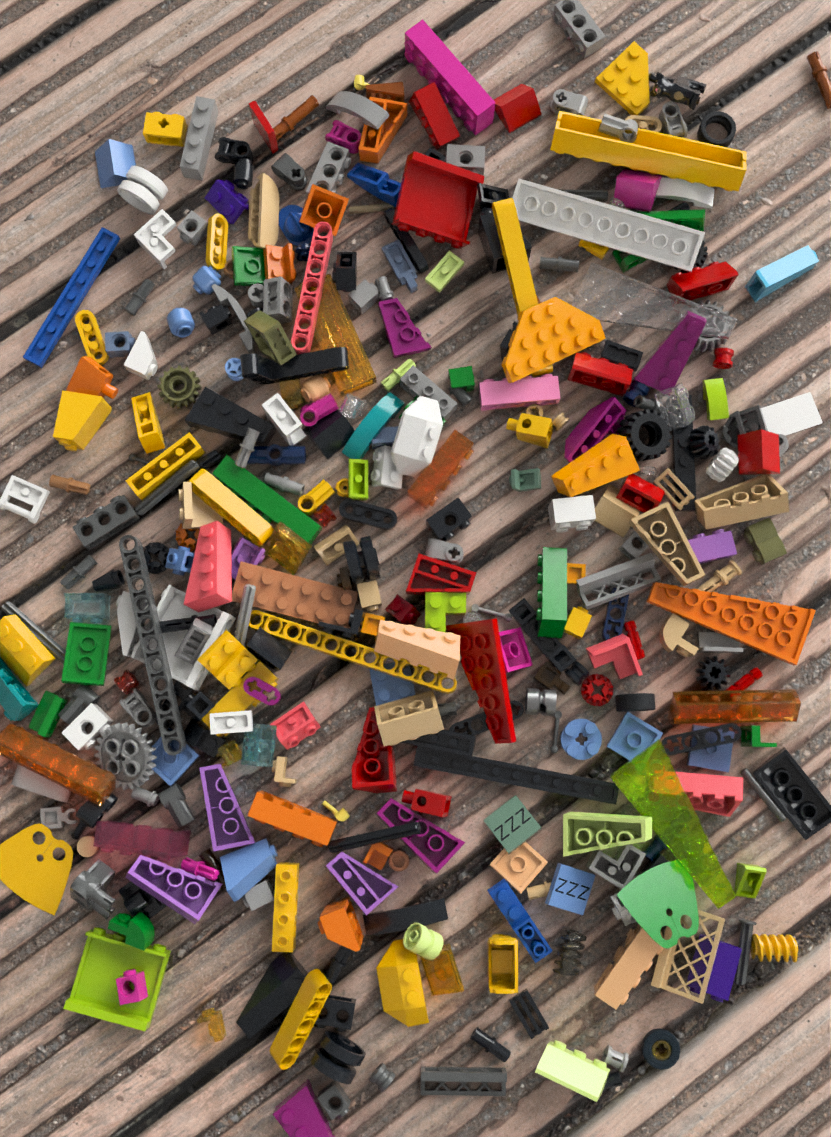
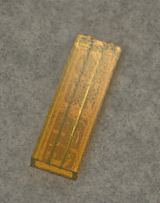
M327 274L314 337L320 350L335 347L347 348L349 369L330 373L340 396L344 397L377 383V380L335 283L332 281L331 274ZM303 282L294 288L298 301L300 300ZM310 287V288L308 289V291L313 292V291H315L317 288H316V287ZM307 305L304 309L311 310L313 306Z

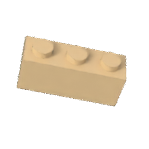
M433 690L374 706L377 725L384 746H394L402 741L415 740L420 736L436 734L444 730Z

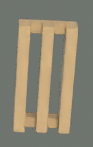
M669 468L653 481L659 488L665 490L664 494L680 511L684 505H687L691 499L695 498ZM669 474L688 496L684 497L667 479L666 475ZM662 479L682 500L680 503L660 483Z

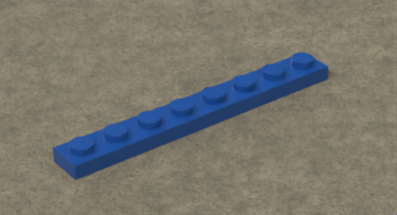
M103 227L100 229L23 355L25 360L40 368L43 367L120 240L119 235Z

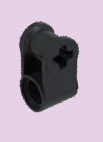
M226 137L219 138L218 143L220 145L218 152L215 153L216 160L222 163L235 164L238 159L246 158L253 162V154L247 142Z

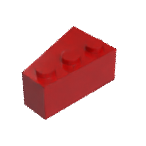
M435 82L413 93L409 103L427 132L431 145L439 150L447 144L456 141L460 134Z

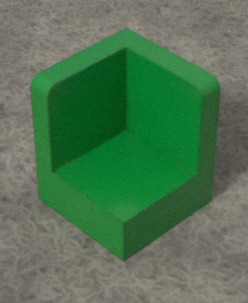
M472 366L448 369V378L450 379L452 389L466 387V392L474 390L475 382Z

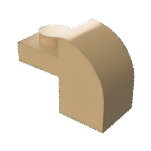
M674 613L668 615L660 628V643L668 653L677 648L676 652L681 656L692 657L696 654L698 648L681 638L690 624Z

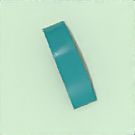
M391 392L387 393L362 420L346 443L342 453L349 459H362L369 450V446L372 443L371 440L378 436L391 418H395L405 405V402Z

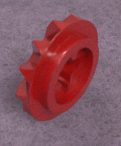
M592 674L583 681L581 695L588 704L603 706L613 696V685L610 679L603 674ZM593 685H604L601 689L602 695L597 693L591 696L594 691Z

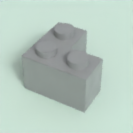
M630 844L620 846L614 859L600 850H595L585 866L623 889L631 882L646 854Z

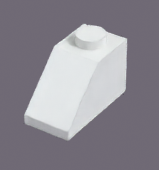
M141 331L124 366L129 372L150 380L151 376H154L157 371L158 363L149 338L145 332Z

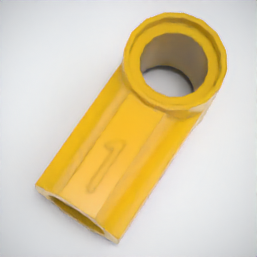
M323 479L310 492L299 498L298 508L307 516H311L316 512L317 508L335 494V491ZM305 502H311L313 504L312 507L307 510L303 509L302 505Z

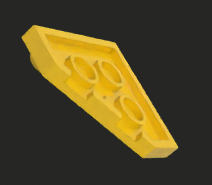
M635 41L595 79V83L631 115H640L650 103L648 53Z

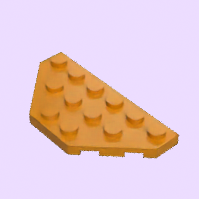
M557 297L550 298L519 313L516 330L512 333L508 344V353L501 365L508 383H513L606 339L600 320Z

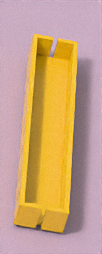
M559 111L550 150L558 154L566 153L576 158L584 157L595 162H607L613 166H625L635 171L643 170L653 175L661 174L671 179L679 178L689 183L697 182L708 187L716 186L726 191L734 190L739 192L746 173L745 151L638 128L636 140L633 143L620 141L619 138L599 132L602 120ZM625 130L627 134L633 133L631 130Z

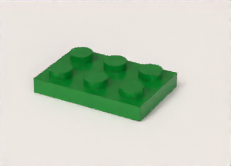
M70 622L62 683L104 686L112 632L111 625Z

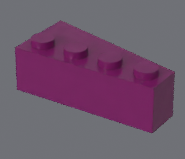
M687 311L642 368L635 374L634 380L671 395L706 324V318Z
M392 798L375 813L388 828L419 822L421 826L420 834L400 838V840L435 874L465 844L464 841L414 813Z
M309 1078L275 1107L273 1116L290 1137H335L332 1134L326 1116L323 1114L319 1100L315 1096Z

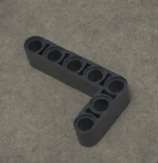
M335 347L299 354L283 365H279L275 361L258 354H244L240 356L242 377L264 385L349 369L346 347Z

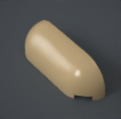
M262 173L257 177L259 181L255 188L250 190L248 238L255 247L265 249L266 245L274 246L278 240L279 191L275 182L268 175Z

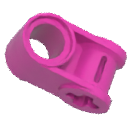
M334 120L331 131L325 135V140L349 149V153H359L361 133L339 120Z

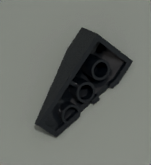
M282 952L271 962L236 1021L249 1039L293 1003L308 974L291 952Z

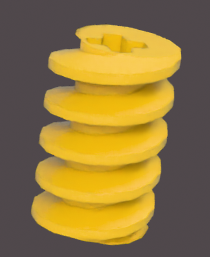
M753 934L750 952L752 959L754 960L755 955H757L760 962L763 961L764 956H766L768 962H771L772 956L775 957L776 962H780L781 956H783L784 962L789 961V956H791L793 962H797L798 945L796 939L789 934L785 937L782 934L777 936L774 934L769 936L761 934L760 937L758 934Z

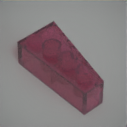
M108 820L97 821L93 847H100L102 852L112 853L114 850H119L121 855L138 853V857L140 855L148 858L158 856L157 860L170 861V858L188 855L191 831H173V828L153 829V826L149 825L134 826L133 823Z

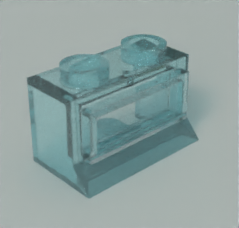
M64 593V618L69 619L70 622L83 623V620H90V623H103V620H109V595L105 593Z

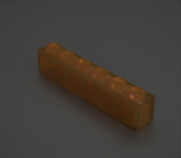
M796 689L673 692L670 711L674 724L797 722L801 702Z
M10 723L0 733L1 756L100 806L115 789L116 776L110 771L103 770L92 762H87L74 753H69L58 745L51 744L40 736L27 732L20 726L17 727Z

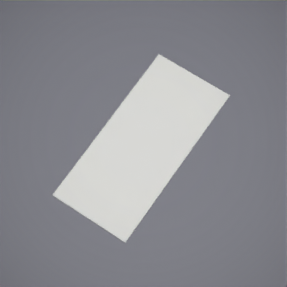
M810 392L761 408L767 430L776 434L786 436L823 423Z

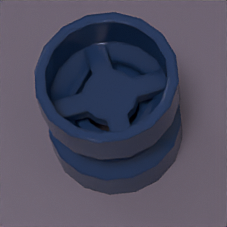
M634 380L629 386L630 390L623 396V400L630 406L635 407V397L638 395L645 397L650 390L645 384Z

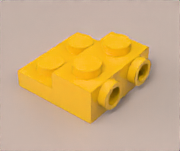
M227 630L197 659L229 690L232 687H237L242 681L241 677L246 672H252L258 661Z

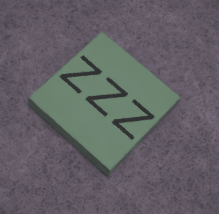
M516 795L483 820L508 854L512 853L542 829Z

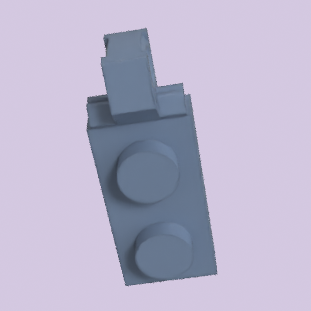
M398 239L381 247L401 285L406 284L410 293L417 291L418 285L415 281L417 279L416 270L400 240Z

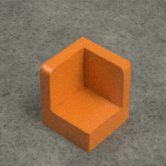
M383 842L372 844L363 863H368L382 870L393 848Z

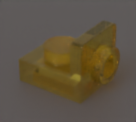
M214 1008L202 1011V1015L197 1018V1023L210 1021L208 1024L210 1036H213L214 1042L222 1041L226 1037L222 1011H215Z

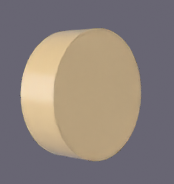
M94 836L82 837L77 843V851L83 857H91L99 850V842Z

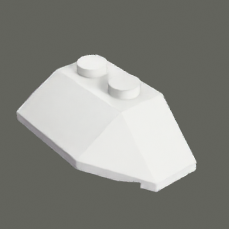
M419 396L402 413L391 450L397 473L415 477L431 464L443 427L437 400Z

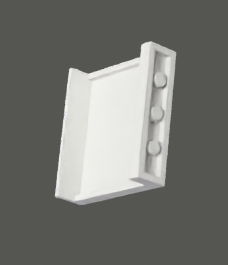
M168 585L162 592L161 600L156 607L159 621L190 618L192 615L206 616L215 614L217 618V623L213 627L210 637L193 665L174 656L188 630L162 633L172 678L199 691L209 671L197 659L226 630L228 632L231 630L236 618L217 608L197 612L184 605L185 592ZM151 620L145 626L146 630L152 628L153 623ZM191 635L192 637H194V638H196V639H198V640H200V641L202 640V639H200V638H198V637H196V636H194V635ZM151 639L149 641V648L154 650L157 647V642L155 639ZM139 640L133 647L131 657L145 664ZM187 641L188 644H190V645H192V646H194V647L197 648V646H195V645H193V644H191L190 642ZM183 648V651L191 655L194 654L193 652ZM156 659L153 662V667L159 670L162 666L161 661Z

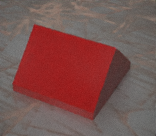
M520 84L494 99L495 112L509 134L542 114L534 88L524 84Z
M760 429L737 436L738 475L780 474L779 434Z

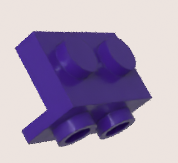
M216 180L205 196V199L227 219L229 224H234L244 209L249 210L248 199L243 194L238 193L234 189V184L230 181Z

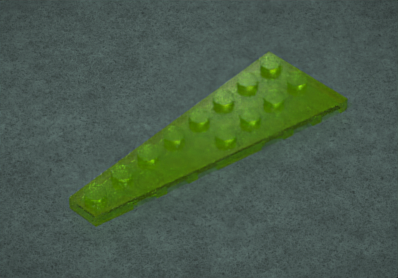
M658 739L612 773L610 778L641 816L652 817V829L719 909L734 899L735 893L718 861L716 853L711 847L689 797L683 789L680 779L671 764V760L662 742Z

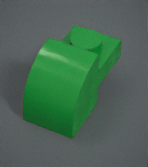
M141 912L135 917H131L126 913H118L109 921L108 929L125 935V944L144 951L154 942V926L151 920Z

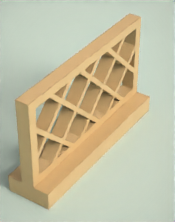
M698 910L699 925L701 924L707 936L696 941L694 935H692L693 943L686 947H683L678 939V943L673 947L664 948L658 956L651 986L662 988L703 1004L725 919ZM683 915L680 923L682 927L684 924L686 929H689L690 927L685 920L686 915ZM710 919L719 921L717 930L709 934L704 922ZM668 926L664 934L665 940H669L672 937V931ZM709 939L712 950L704 955L698 943ZM695 945L701 957L691 962L685 950ZM682 952L688 964L677 968L674 958L675 955ZM703 960L707 969L704 974L698 976L692 964ZM689 966L695 978L685 983L680 971ZM677 973L682 983L677 988L667 985L669 977ZM697 981L701 988L699 997L692 995L687 985Z

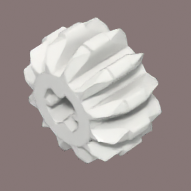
M723 448L709 463L706 473L713 480L722 482L736 467L739 458L732 450Z

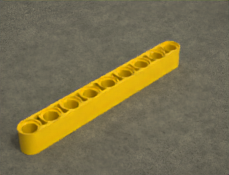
M513 198L493 202L492 211L517 316H519L521 311L537 305L538 301ZM551 364L532 373V376L538 377L552 373L553 365Z

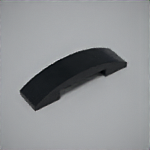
M525 598L509 610L512 617L530 640L560 673L577 660L557 638L537 637L538 620H536V611Z
M440 898L407 907L372 912L368 915L363 914L366 935L373 936L407 930L413 923H420L424 926L447 920L448 915L445 900Z

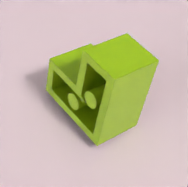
M425 592V629L446 633V615L466 614V593Z

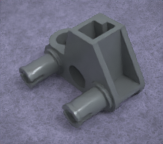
M98 859L88 871H82L70 886L71 898L86 910L94 909L107 920L115 910L112 905L116 899L109 896L104 890L114 878L115 871Z

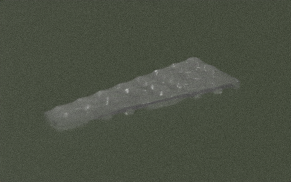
M591 263L572 303V306L601 322L672 331L687 311L706 318V324L700 334L701 336L729 339L737 323L736 318L595 263Z

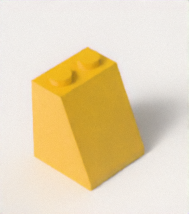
M62 390L53 437L66 450H84L110 414L112 407L102 396Z

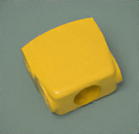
M494 934L487 941L489 991L495 994L518 993V940L508 934Z

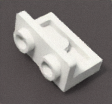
M384 445L375 449L371 486H383L397 490L402 488L403 474L396 472V466L391 454L392 447Z

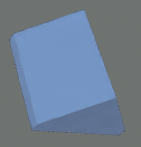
M108 139L95 151L101 188L118 186L123 180H128L126 177L127 172L131 166H136L132 145Z

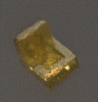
M300 379L280 381L282 399L290 409L298 408V404L303 402Z

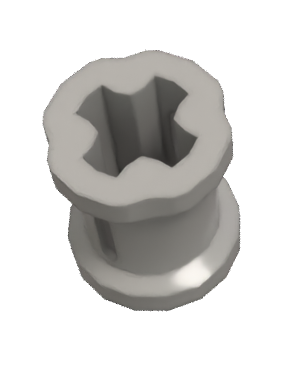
M607 1045L601 1061L618 1068V1071L622 1073L627 1066L629 1054L626 1052L622 1054Z

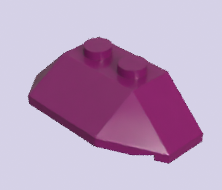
M611 397L590 409L565 440L564 458L569 463L612 433L619 435L617 428L621 427L619 423L621 420H624L626 409L615 397Z

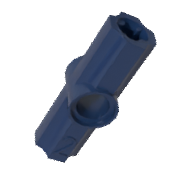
M277 444L254 446L253 449L255 451L251 452L247 464H272L273 466L305 464L306 447L279 446ZM277 451L281 453L279 458H271V454L273 452Z

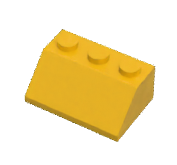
M16 614L4 616L0 620V657L26 686H29L55 660V657Z

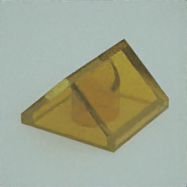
M450 943L444 945L440 954L433 960H427L420 956L433 996L464 991V985Z

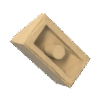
M344 525L316 544L314 548L326 566H328L345 554L343 542L353 540L356 546L359 542L350 528Z

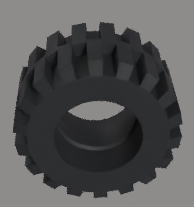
M650 409L631 413L624 417L625 420H621L619 423L621 427L617 428L619 435L627 438L636 461L658 458L667 451L665 448L670 447L671 443L668 441L672 439V435L669 434V431H672L671 426L668 427L669 421L663 419V414H657L656 410L650 411ZM641 425L649 432V443L647 446L639 439Z

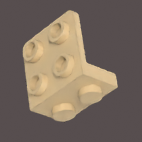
M183 482L182 489H178V501H181L182 508H179V520H182V528L200 529L201 526L214 521L223 524V517L192 492L191 482Z

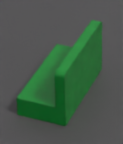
M45 691L29 724V728L38 732V735L43 737H52L60 720L58 714L67 705L68 699Z
M740 726L742 733L741 747H777V743H761L760 726Z

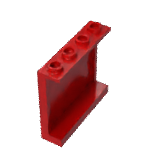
M413 151L407 156L392 225L398 226V229L408 232L410 230L416 232V235L419 237L428 236L434 238L433 241L447 242L453 248L462 249V247L470 244V241L466 239L477 195V184H483L485 176Z

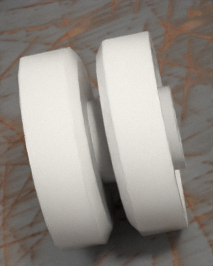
M131 166L126 174L128 180H123L117 191L125 201L136 209L154 215L160 205L158 200L164 199L168 188L151 172L139 166Z

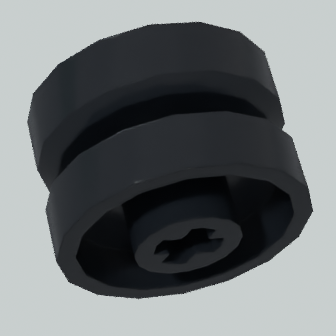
M370 536L360 538L361 551H357L356 543L353 540L343 542L353 585L363 583L364 575L362 570L366 569L368 578L371 581L381 578L378 569L377 552L373 548Z
M327 1030L320 1040L322 1048H316L310 1061L317 1070L329 1078L343 1084H351L357 1072L354 1067L361 1065L366 1053L359 1045L347 1037Z

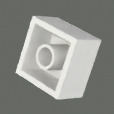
M593 495L552 499L548 506L551 530H556L557 533L567 532L569 528H576L577 531L586 530L596 519Z

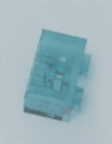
M253 724L252 732H244L242 765L273 766L277 726Z

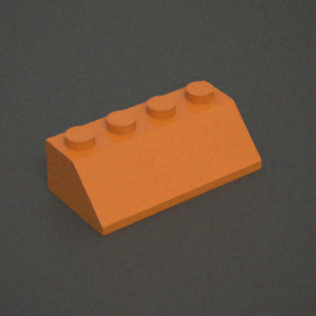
M348 896L326 905L319 917L320 921H318L321 934H326L327 939L355 952L359 951L364 935L350 897Z

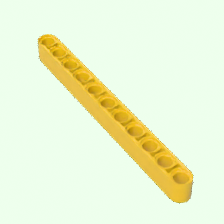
M258 610L251 611L249 627L255 631L261 627L273 637L445 694H451L457 688L456 678L454 680L451 679L454 683L452 688H443V680L450 679L446 673L438 671L436 674L429 671V667L418 664L416 667L404 658L397 660L374 652L373 648ZM255 616H260V623L252 625V619ZM274 622H279L280 624L277 631H271L270 629ZM297 628L299 630L298 635L291 638L289 632ZM313 634L317 635V642L314 644H309V636ZM330 641L337 642V647L334 650L327 649V644ZM349 647L356 648V654L352 657L346 656V650ZM367 654H375L374 662H365ZM387 660H393L395 666L388 670L384 668V663ZM412 666L415 669L414 673L411 676L404 675L403 670L405 667ZM427 672L434 675L433 681L429 683L422 679L423 675Z

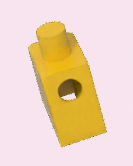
M521 413L519 420L509 418L506 425L507 430L516 432L518 440L544 448L549 447L553 434L551 418Z

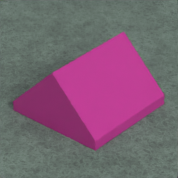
M624 169L616 178L613 205L650 212L662 175Z
M521 627L499 632L506 674L533 666Z

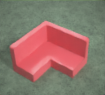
M624 634L586 648L594 669L612 662L619 679L633 674L643 675L630 638Z

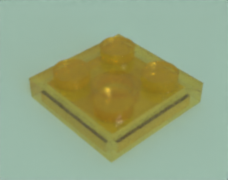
M279 522L264 549L268 556L292 575H295L303 564L312 545L284 523Z

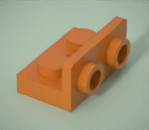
M287 243L285 247L266 245V248L263 249L265 279L281 276L291 284L296 278V269H294L293 262L295 252L292 249V243Z

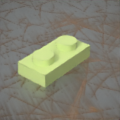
M449 250L427 275L425 282L440 293L463 267L464 261Z

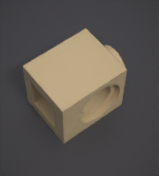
M373 580L357 584L362 610L367 609V612L379 610L378 606H382L377 581Z

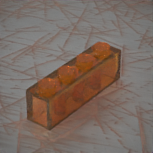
M454 430L433 457L431 464L423 470L407 491V496L425 509L429 505L433 507L439 499L437 496L441 490L445 491L451 483L449 479L452 475L456 476L462 469L461 463L464 459L469 460L474 453V443L457 430Z

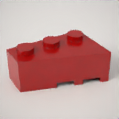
M419 553L406 589V594L425 595V592H456L469 595L476 572Z

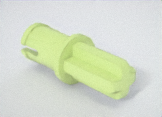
M406 360L400 367L393 369V372L380 382L385 390L389 392L400 382L402 376L413 365L416 367L413 360Z

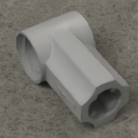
M604 114L598 131L619 138L620 141L633 143L636 140L638 124L632 119L622 120ZM625 130H631L633 133L627 134Z

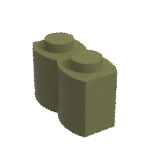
M766 518L744 529V539L753 547V557L761 565L787 554L785 546L770 518Z

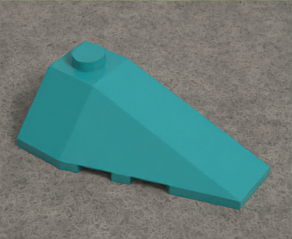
M0 658V704L5 710L3 712L10 721L21 722L39 704Z

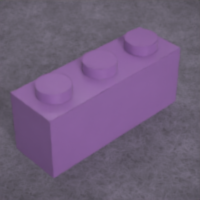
M724 529L713 531L712 535L705 536L704 533L694 535L693 539L688 540L700 564L733 557L737 554L731 531L724 532Z

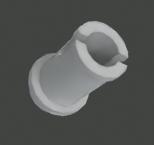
M382 276L376 279L375 283L380 293L379 299L381 301L393 299L394 293L390 290L387 277Z
M136 787L132 791L131 798L144 802L150 807L157 804L159 795L156 791L150 792L141 787Z

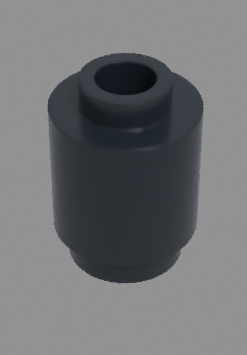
M240 158L235 163L233 183L239 189L244 190L252 186L254 166L249 159Z

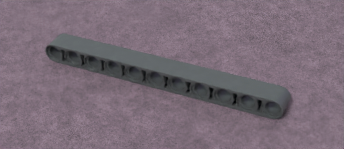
M125 535L119 541V548L163 747L167 754L177 755L185 750L186 739L141 540L132 535ZM130 540H134V548L128 550L127 543ZM137 559L139 567L133 570L131 563ZM139 579H142L144 582L143 588L137 590L135 584ZM143 599L148 601V607L145 610L140 608V602ZM147 619H150L153 623L152 628L146 630L144 627ZM151 639H155L157 642V647L154 650L149 648V641ZM156 659L161 661L162 666L159 670H155L153 667V662ZM160 679L166 682L164 690H160L157 686ZM164 699L170 702V709L167 711L162 707ZM169 719L175 723L173 731L169 730L166 726ZM172 740L179 742L180 747L177 751L171 748Z

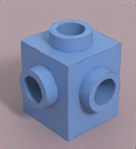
M178 546V549L169 548L165 568L173 569V574L184 576L185 572H191L195 553L190 552V548Z

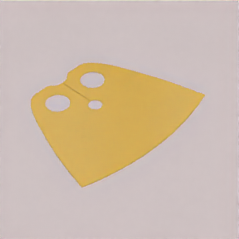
M39 823L31 825L0 844V880L28 903L55 916L72 866V847L64 840L54 839L51 830L45 825ZM38 831L45 835V841L40 845L35 844L33 841V834ZM59 847L65 851V858L58 861L54 859L53 851L55 848ZM39 854L43 855L44 858L41 862L37 860V855Z

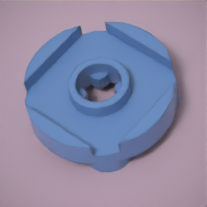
M575 719L570 721L562 730L560 743L562 749L572 758L586 760L598 753L602 743V736L595 723L587 719ZM579 733L586 737L583 745H580L575 740V738L579 737Z

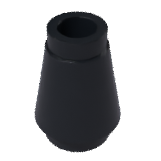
M114 569L92 581L96 592L118 589L125 583L122 572L120 570L115 571Z

